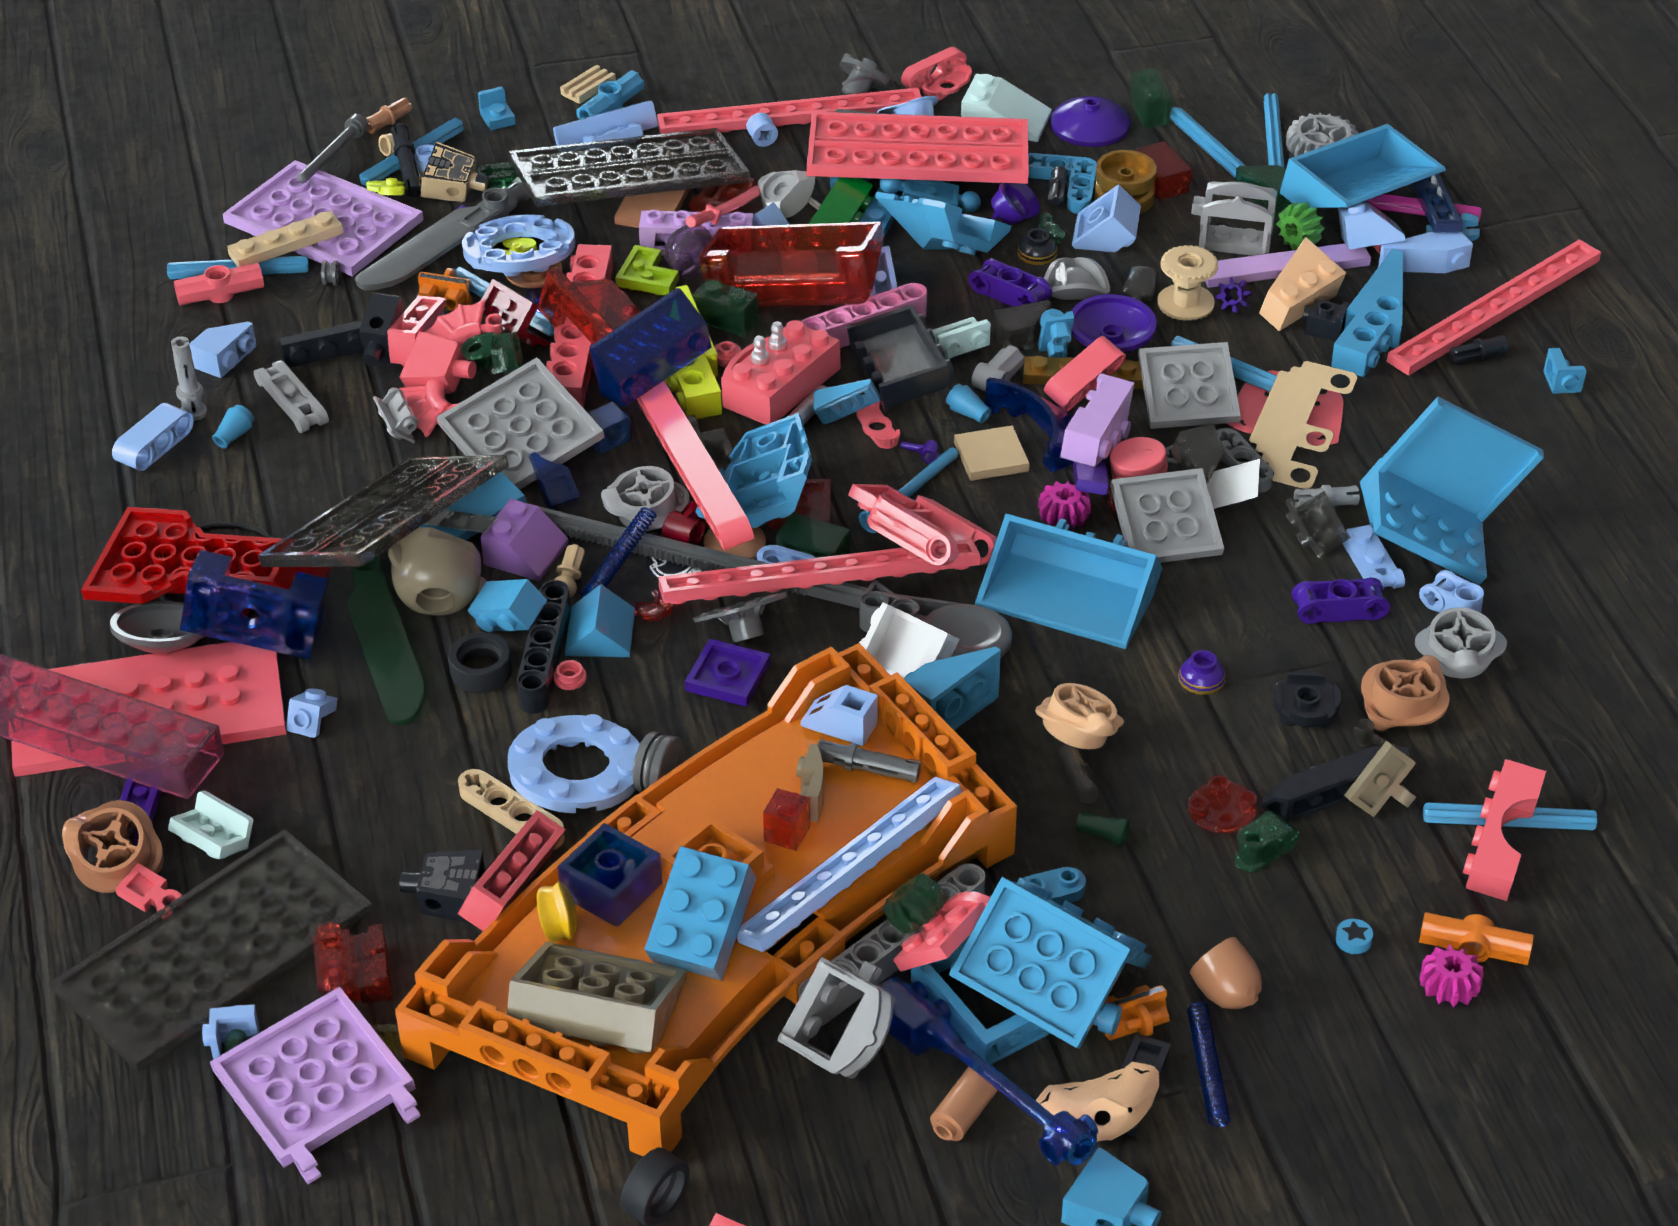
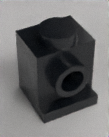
M1315 299L1313 305H1306L1302 321L1306 322L1305 334L1336 341L1344 331L1347 308L1350 302L1344 301L1342 305H1338L1330 301Z

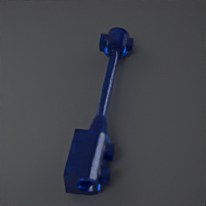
M894 977L879 985V987L896 997L888 1033L916 1056L934 1047L953 1057H958L1044 1127L1042 1138L1039 1139V1147L1048 1162L1057 1166L1066 1160L1071 1165H1080L1093 1154L1097 1145L1098 1128L1094 1120L1087 1114L1077 1119L1067 1111H1061L1055 1115L1050 1113L966 1045L964 1039L950 1022L951 1011L947 1003L940 998L932 1003L927 1000L928 992L920 981L916 980L911 984H907L901 978Z

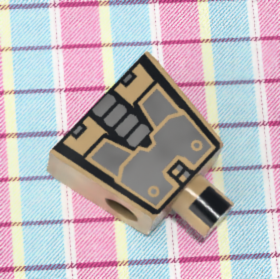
M436 142L422 176L421 197L464 202L467 199L470 188L483 192L487 189L489 176L475 173L476 158L474 156Z

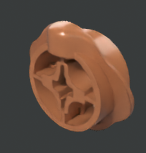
M1425 655L1416 660H1391L1376 664L1367 670L1361 682V693L1370 724L1378 731H1386L1396 726L1413 727L1433 723L1445 714L1449 706L1450 696L1446 687V680L1438 659L1432 655Z
M123 800L107 802L97 808L68 819L63 826L64 849L72 862L74 872L86 887L101 893L116 892V887L137 863L156 874L163 867V848L160 839L154 831L153 824L147 813L132 802ZM131 827L139 833L137 846L132 845L129 841V830ZM89 847H94L97 851L96 858L98 861L95 866L88 861Z

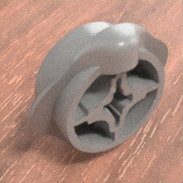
M642 466L626 471L619 475L607 489L601 492L605 509L611 514L619 516L623 525L636 531H652L662 528L670 512L673 510L683 512L685 506L691 502L688 490L682 484L674 482L669 472L655 466Z
M1458 607L1439 613L1432 620L1429 627L1417 634L1415 647L1424 656L1432 655L1437 658L1444 675L1464 679L1483 673L1492 660L1505 652L1507 640L1503 634L1495 630L1492 622L1485 615L1473 609Z

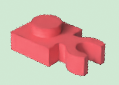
M139 863L116 887L117 896L144 912L153 905L156 907L158 915L163 919L170 920L172 917L171 909L166 907L165 904L174 902L178 906L183 905V897L178 891L173 889L165 890L167 888L166 879Z

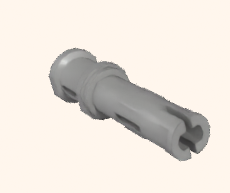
M176 337L172 339L171 346L179 382L176 395L181 400L182 407L180 409L191 413L194 421L201 420L207 414V407L202 402L203 387L196 379L189 340L186 337Z

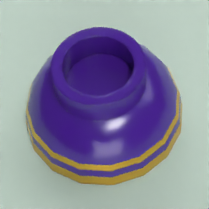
M1207 650L1194 652L1191 657L1184 661L1178 673V679L1182 687L1189 692L1199 695L1212 694L1219 691L1226 681L1223 666L1217 660L1215 654Z

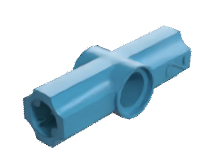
M630 70L617 81L601 83L598 86V94L577 109V117L581 120L623 108V103L644 89V80L641 79L638 72Z

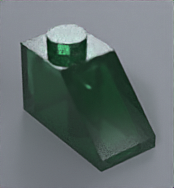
M1279 165L1239 166L1236 168L1235 182L1274 188L1277 191L1275 212L1278 213L1292 203L1280 194L1286 171L1285 168ZM1252 199L1268 208V200Z

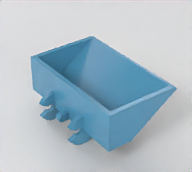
M1385 124L1289 158L1280 194L1292 203L1309 202L1312 208L1350 207L1446 171V169L1392 126Z
M1005 514L975 605L1126 649L1154 596L1163 569L1157 555L1125 547L1126 540H1123V536L1119 534L1116 535L1113 543L1096 539L1095 533L1087 532L1086 535L1071 532L1065 519H1060L1056 527Z

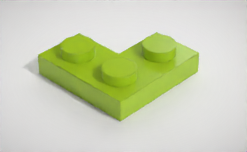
M634 245L615 277L616 286L655 293L656 295L670 296L679 281V271L657 267L662 259L661 249Z

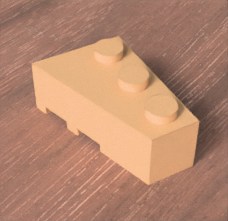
M1305 237L1268 290L1259 314L1278 331H1281L1302 318L1305 306L1313 305L1315 299L1329 301L1335 297L1346 272Z

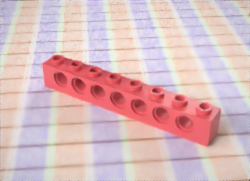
M578 244L576 255H571V272H567L566 288L568 290H563V307H559L558 322L560 325H555L554 340L556 343H551L550 359L552 361H547L546 368L583 409L613 272L612 245Z

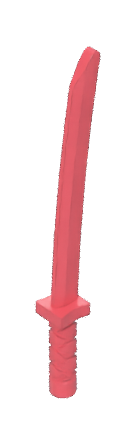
M754 186L743 194L716 207L707 204L705 211L687 217V226L692 228L709 221L717 225L720 216L760 196L759 187Z

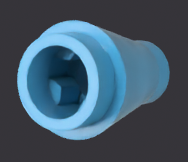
M957 384L947 395L946 403L950 406V410L972 418L981 424L991 414V408L986 406L968 385L962 386Z
M242 405L228 408L216 433L212 436V440L217 446L226 449L233 441L252 428L254 416Z

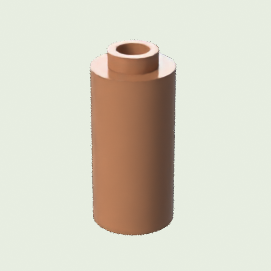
M974 1061L968 1066L930 1117L933 1130L937 1136L947 1141H959L963 1138L1002 1085L999 1074L991 1066L980 1061Z

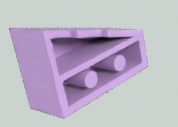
M1100 373L1097 378L1096 391L1090 390L1086 396V399L1090 400L1086 408L1079 406L1065 429L1061 458L1096 467L1104 458L1108 457L1111 450L1118 443L1128 437L1131 428L1128 415L1134 382Z

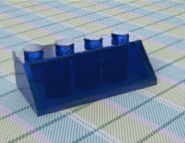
M676 288L589 346L601 395L626 407L712 348L707 323L684 292Z

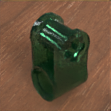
M1273 811L1263 813L1258 819L1238 831L1237 841L1239 849L1235 852V865L1247 872L1261 870L1273 860L1292 850L1298 841L1299 831Z

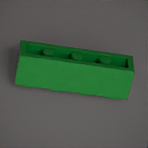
M839 177L805 228L797 248L805 252L811 250L815 254L818 263L826 266L831 257L837 258L843 247L841 241L845 243L848 241L853 231L851 226H857L863 215L861 210L865 212L873 200V197L869 196L873 185L861 178Z

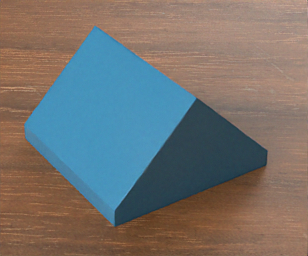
M600 584L571 607L565 656L630 657L635 608Z

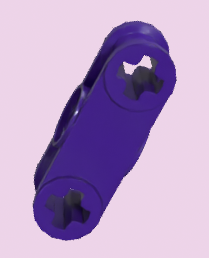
M993 258L987 259L980 270H974L968 277L971 288L978 294H983L1003 304L1011 305L1025 313L1034 312L1041 301H1047L1052 296L1050 284L1042 277L1034 276Z
M1371 577L1353 580L1304 581L1297 584L1291 592L1293 601L1299 606L1298 617L1306 624L1379 620L1385 617L1390 610L1388 600L1382 595L1383 585L1381 581Z

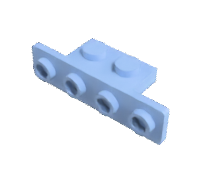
M645 101L556 126L553 128L559 153H566L583 147L595 149V152H601L610 149V144L619 142L620 145L635 142V137L642 136V131L657 127L658 122L653 102Z

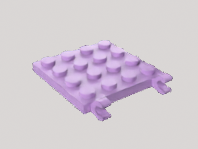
M341 987L334 989L210 1061L213 1072L284 1168L294 1162L307 1184L321 1177V1173L316 1168L318 1164L310 1153L311 1151L389 1104H395L398 1112L407 1124L421 1116L415 1108L417 1102L410 1094L412 1090L416 1089L412 1077Z

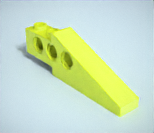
M685 285L676 287L659 360L660 376L666 385L669 386L670 391L676 392L675 399L688 421L721 415L722 403L721 390L715 378L718 376L717 352L688 286Z

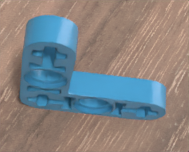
M1028 153V178L1050 180L1053 167L1062 166L1068 170L1067 174L1069 176L1067 181L1070 182L1067 194V209L1070 212L1078 214V212L1092 203L1096 181L1097 163L1095 160L1087 157Z

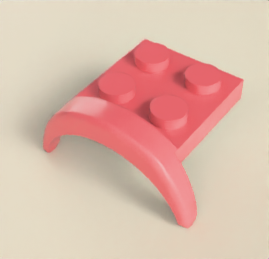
M962 892L947 899L934 914L922 922L923 929L919 933L910 936L901 944L903 950L893 959L899 970L905 971L947 959L972 933L991 897L979 892Z

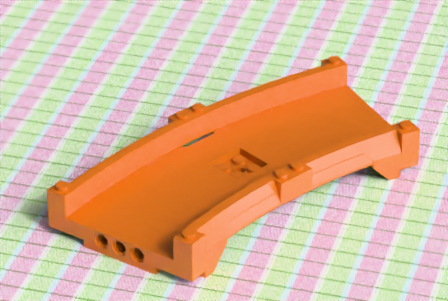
M860 643L839 653L833 647H829L793 666L769 701L767 711L731 731L677 766L640 794L633 796L587 832L585 837L571 847L508 905L498 918L474 941L470 939H444L416 971V984L395 1009L402 1055L406 1059L435 1070L450 1050L626 1122L629 1149L633 1153L645 1156L649 1151L657 1147L664 1148L672 1153L682 1138L681 1113L730 1050L781 998L786 997L794 1004H797L799 986L803 981L812 976L821 957L832 961L845 951V944L869 925L905 900L949 874L958 866L977 858L986 868H989L1015 854L1017 805L976 764V753L898 672L890 675ZM845 685L878 695V724L864 746L858 745V748L921 761V771L917 783L864 770L853 769V771H847L843 766L823 762V805L818 822L804 820V805L799 802L801 777L796 776L799 758L801 756L805 757L810 745H817L820 739L848 746L851 742L802 727L801 720L815 699ZM934 777L960 784L962 793L948 800L937 817L931 820L925 828L917 831L903 842L898 849L893 850L881 859L875 867L867 870L854 880L849 887L836 894L825 906L813 912L818 917L773 956L767 952L770 948L760 952L738 943L736 937L722 981L687 971L686 979L662 1039L652 1052L633 1053L622 1046L612 1044L599 1046L591 1043L588 1039L578 1037L564 1038V1035L556 1031L554 1034V1032L531 1025L528 1019L523 1018V1020H519L507 1015L510 980L545 942H550L544 934L538 914L537 892L540 887L554 886L557 881L562 882L571 893L577 912V928L573 939L564 938L551 943L655 963L645 952L644 948L680 846L750 865L756 876V881L741 925H743Z

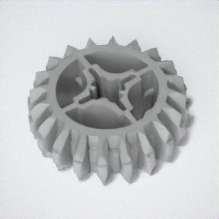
M1320 112L1318 115L1309 113L1307 117L1300 116L1299 120H1294L1292 125L1289 126L1286 135L1287 151L1289 152V157H1295L1357 135L1359 132L1356 131L1355 125L1350 124L1349 120H1341V116L1334 117L1330 113L1322 115Z

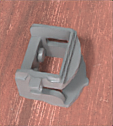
M1209 182L1205 197L1194 196L1191 214L1201 216L1199 247L1209 251L1252 256L1269 254L1277 191L1274 188L1261 187L1244 182ZM1214 194L1235 197L1234 199L1213 202ZM1243 198L1268 200V210L1260 205L1244 201ZM1211 217L1265 222L1264 231L1252 228H1233L1226 225H1210Z
M821 957L782 1032H780L777 1041L833 1074L840 1073L845 1077L855 1078L877 1055L890 1029L896 997L877 986L883 970L872 963L864 961L859 972L855 974L839 964ZM843 980L863 991L864 995L830 1056L809 1044L808 1041L818 1033L822 1024L821 1017L827 1005L832 1004L836 999L840 989L839 983Z

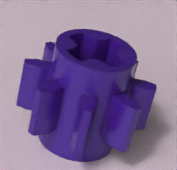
M1230 277V284L1224 285L1219 283L1222 289L1221 294L1216 295L1215 298L1224 302L1221 307L1222 310L1226 311L1232 306L1233 312L1238 314L1239 307H1250L1246 301L1248 296L1253 295V292L1245 290L1247 281L1242 280L1237 285L1236 279ZM1232 290L1237 291L1236 294L1239 296L1237 301L1233 300L1230 295Z

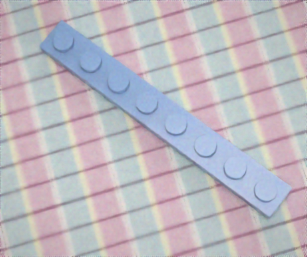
M938 777L931 779L741 925L737 934L738 943L760 952L772 947L777 940L790 930L798 927L804 919L817 909L825 906L831 898L849 887L854 880L867 870L875 867L881 859L893 850L898 849L913 834L925 828L931 820L938 816L948 800L962 793L960 784Z

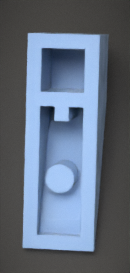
M1429 232L1406 238L1405 241L1381 245L1379 266L1390 251L1396 249L1403 252V272L1448 273L1469 267L1473 243L1462 232Z

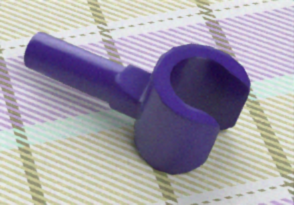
M934 440L927 441L925 445L902 441L900 444L902 449L920 453L921 459L927 464H931L940 456L937 452L938 444Z

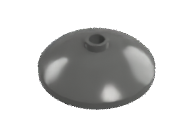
M152 601L145 604H134L116 612L111 617L110 630L119 641L140 651L170 653L184 649L201 640L210 630V617L204 610L190 604L173 601Z

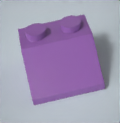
M510 498L496 516V521L481 535L484 565L540 582L569 543L568 537L538 506Z

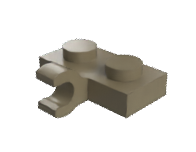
M1386 741L1344 796L1373 817L1390 796L1406 807H1409L1416 796L1400 783L1416 762Z

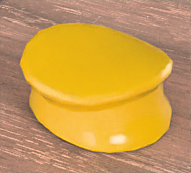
M557 881L554 886L540 887L537 892V908L545 936L550 942H556L564 938L572 940L577 928V912L568 888L560 881Z

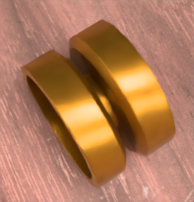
M1117 150L1103 155L1097 161L1094 201L1119 184L1141 205L1140 214L1148 211L1154 204L1157 169L1154 160L1146 154L1134 150Z

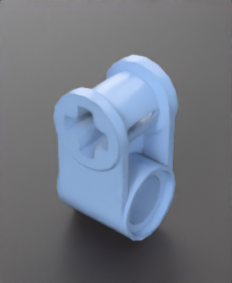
M1442 570L1436 575L1433 583L1426 584L1420 589L1419 595L1427 608L1439 613L1458 607L1473 609L1481 613L1484 591L1479 585L1471 583L1451 571Z

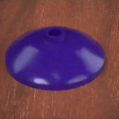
M1081 96L1069 99L1060 104L1051 115V128L1053 132L1062 140L1078 146H1107L1123 139L1130 130L1131 120L1128 112L1118 103L1098 96Z
M1116 294L1097 295L1079 302L1071 310L1074 315L1071 334L1086 347L1100 336H1105L1123 353H1127L1147 344L1156 332L1157 322L1153 311L1143 302L1128 296Z

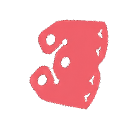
M1273 370L1267 371V372L1272 373V374H1274V375H1278V373H1279L1278 371H1273ZM1246 382L1237 396L1241 414L1240 421L1243 420L1246 426L1240 422L1227 424L1237 430L1252 434L1268 398L1264 393L1269 391ZM1327 390V393L1318 395L1316 401L1320 402V405H1314L1306 424L1332 431L1333 438L1330 445L1339 442L1344 403L1340 393ZM1311 432L1306 436L1307 442L1314 446L1322 445L1326 441L1324 438L1321 440L1317 439L1324 435L1321 432Z

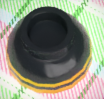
M1034 228L1029 230L1027 236L1020 242L1018 256L1029 264H1048L1057 257V246L1047 230Z

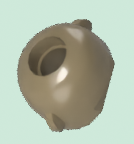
M420 527L405 531L388 550L389 559L392 563L391 574L395 591L406 606L418 613L430 616H444L460 611L471 603L474 597H477L486 583V580L480 576L481 556L473 543L435 528Z

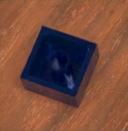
M603 823L558 865L559 881L568 888L574 903L615 927H618L663 883L661 854L606 823Z

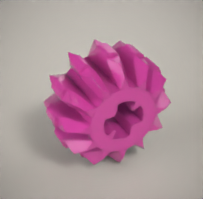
M1069 480L1065 484L1055 481L1054 486H1045L1038 499L1041 521L1048 522V525L1053 527L1057 525L1060 519H1065L1069 528L1074 530L1076 525L1084 526L1085 520L1089 518L1091 513L1088 492L1078 491L1075 485L1069 483Z
M1449 944L1445 951L1435 947L1431 955H1426L1423 960L1420 985L1425 987L1426 996H1437L1438 1004L1443 1001H1449L1453 1008L1458 1001L1468 1005L1472 997H1477L1481 990L1484 975L1483 967L1478 965L1477 955L1467 956L1465 947L1457 951Z

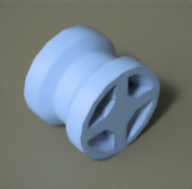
M756 113L749 118L746 127L755 144L761 147L773 144L778 137V130L770 116L766 113Z

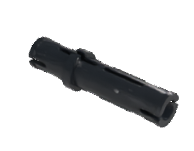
M399 123L396 124L397 132L394 126L391 128L395 144L393 151L399 160L406 195L417 197L418 193L421 195V182L414 157L415 146L410 141L408 126Z

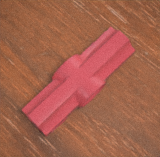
M259 263L231 269L223 265H215L206 269L203 275L175 280L174 287L179 306L204 300H210L214 303H225L230 301L234 294L264 288V280Z

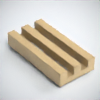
M595 65L560 87L561 95L581 104L598 93V86L601 83L616 81L615 74L612 72L608 74V70H600V66Z

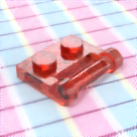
M714 170L707 177V183L699 195L694 196L690 201L689 208L692 212H703L707 204H711L714 207L721 205L754 187L755 179ZM717 188L718 191L716 192V194L713 196V198H710ZM742 206L729 213L739 212Z

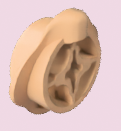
M1075 683L1058 685L1054 689L1052 696L1045 698L1042 704L1037 706L1035 710L1036 714L1043 718V724L1051 735L1063 743L1081 749H1097L1102 747L1107 737L1114 735L1118 728L1124 724L1123 718L1117 715V709L1108 697L1093 688Z

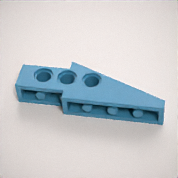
M1396 249L1390 251L1347 308L1344 331L1334 343L1331 367L1353 372L1358 376L1364 377L1371 367H1376L1382 352H1387L1389 347L1395 349L1399 346L1403 314L1402 251Z

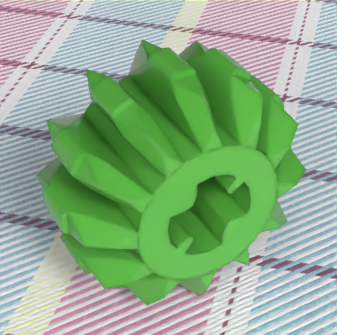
M1295 202L1288 205L1278 214L1280 220L1276 225L1281 229L1278 235L1284 237V245H1290L1292 250H1297L1305 237L1314 245L1322 239L1321 232L1325 228L1320 224V220L1323 217H1319L1316 214L1317 207H1310L1309 202Z

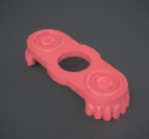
M963 63L952 65V72L937 79L929 87L927 83L922 85L924 96H935L938 100H942L948 95L958 92L962 86L970 81L972 68H970V65H963ZM950 83L954 86L952 88H943L940 85Z
M880 401L856 411V416L862 424L864 433L870 436L878 447L890 449L898 444L900 429H897L895 432L891 420L885 417L879 409ZM880 422L886 427L882 430H873L869 425Z

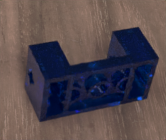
M204 550L199 551L188 574L180 625L181 631L310 659L320 632L329 582L328 578L296 572L290 589H284L231 577L232 557ZM252 608L258 613L259 618L249 619L243 614L242 610Z

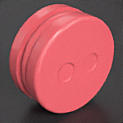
M1135 437L1126 439L1118 443L1110 452L1113 479L1168 472L1166 448L1161 442L1153 438Z

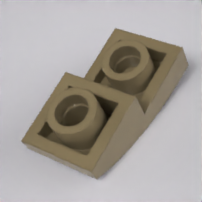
M811 744L806 756L799 758L796 776L801 777L799 802L804 805V820L818 822L823 805V761L818 745Z

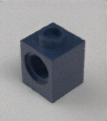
M613 402L588 413L602 428L605 436L604 439L592 445L597 452L602 454L630 441L631 419L626 411L621 410Z

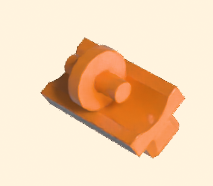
M447 268L444 275L427 272L419 273L418 296L446 298L445 307L452 311L459 304L465 306L471 304L472 297L469 293V279L458 278L455 269Z
M1147 985L1134 988L1130 996L1120 999L1113 995L1107 997L1103 1005L1109 1002L1122 1007L1120 1022L1115 1034L1105 1033L1108 1040L1111 1041L1139 1032L1140 1035L1150 1036L1153 1034L1154 1026L1170 1022L1166 1007L1167 990L1162 985L1151 989Z

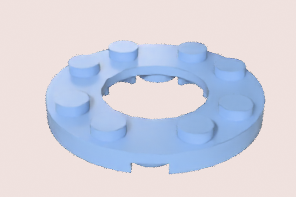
M514 215L494 219L480 224L479 229L475 233L468 232L462 240L464 258L472 265V268L504 273L505 276H517L521 272L547 271L549 266L571 255L576 244L574 229L570 224L558 218L553 222L551 219L544 218V215ZM514 237H536L545 241L539 245V250L535 252L534 248H531L530 251L525 253L511 251L512 255H506V252L502 249H492L497 243Z
M595 714L586 716L566 715L539 719L535 724L522 731L510 746L508 752L510 781L516 791L528 801L549 810L564 813H576V808L587 809L595 807L596 811L604 810L623 802L636 791L633 785L632 773L635 756L640 744L628 729L602 719L599 715ZM580 742H585L586 747L591 745L597 746L609 758V765L604 772L584 780H567L555 776L546 769L543 763V757L548 750L557 749L559 744L572 747Z

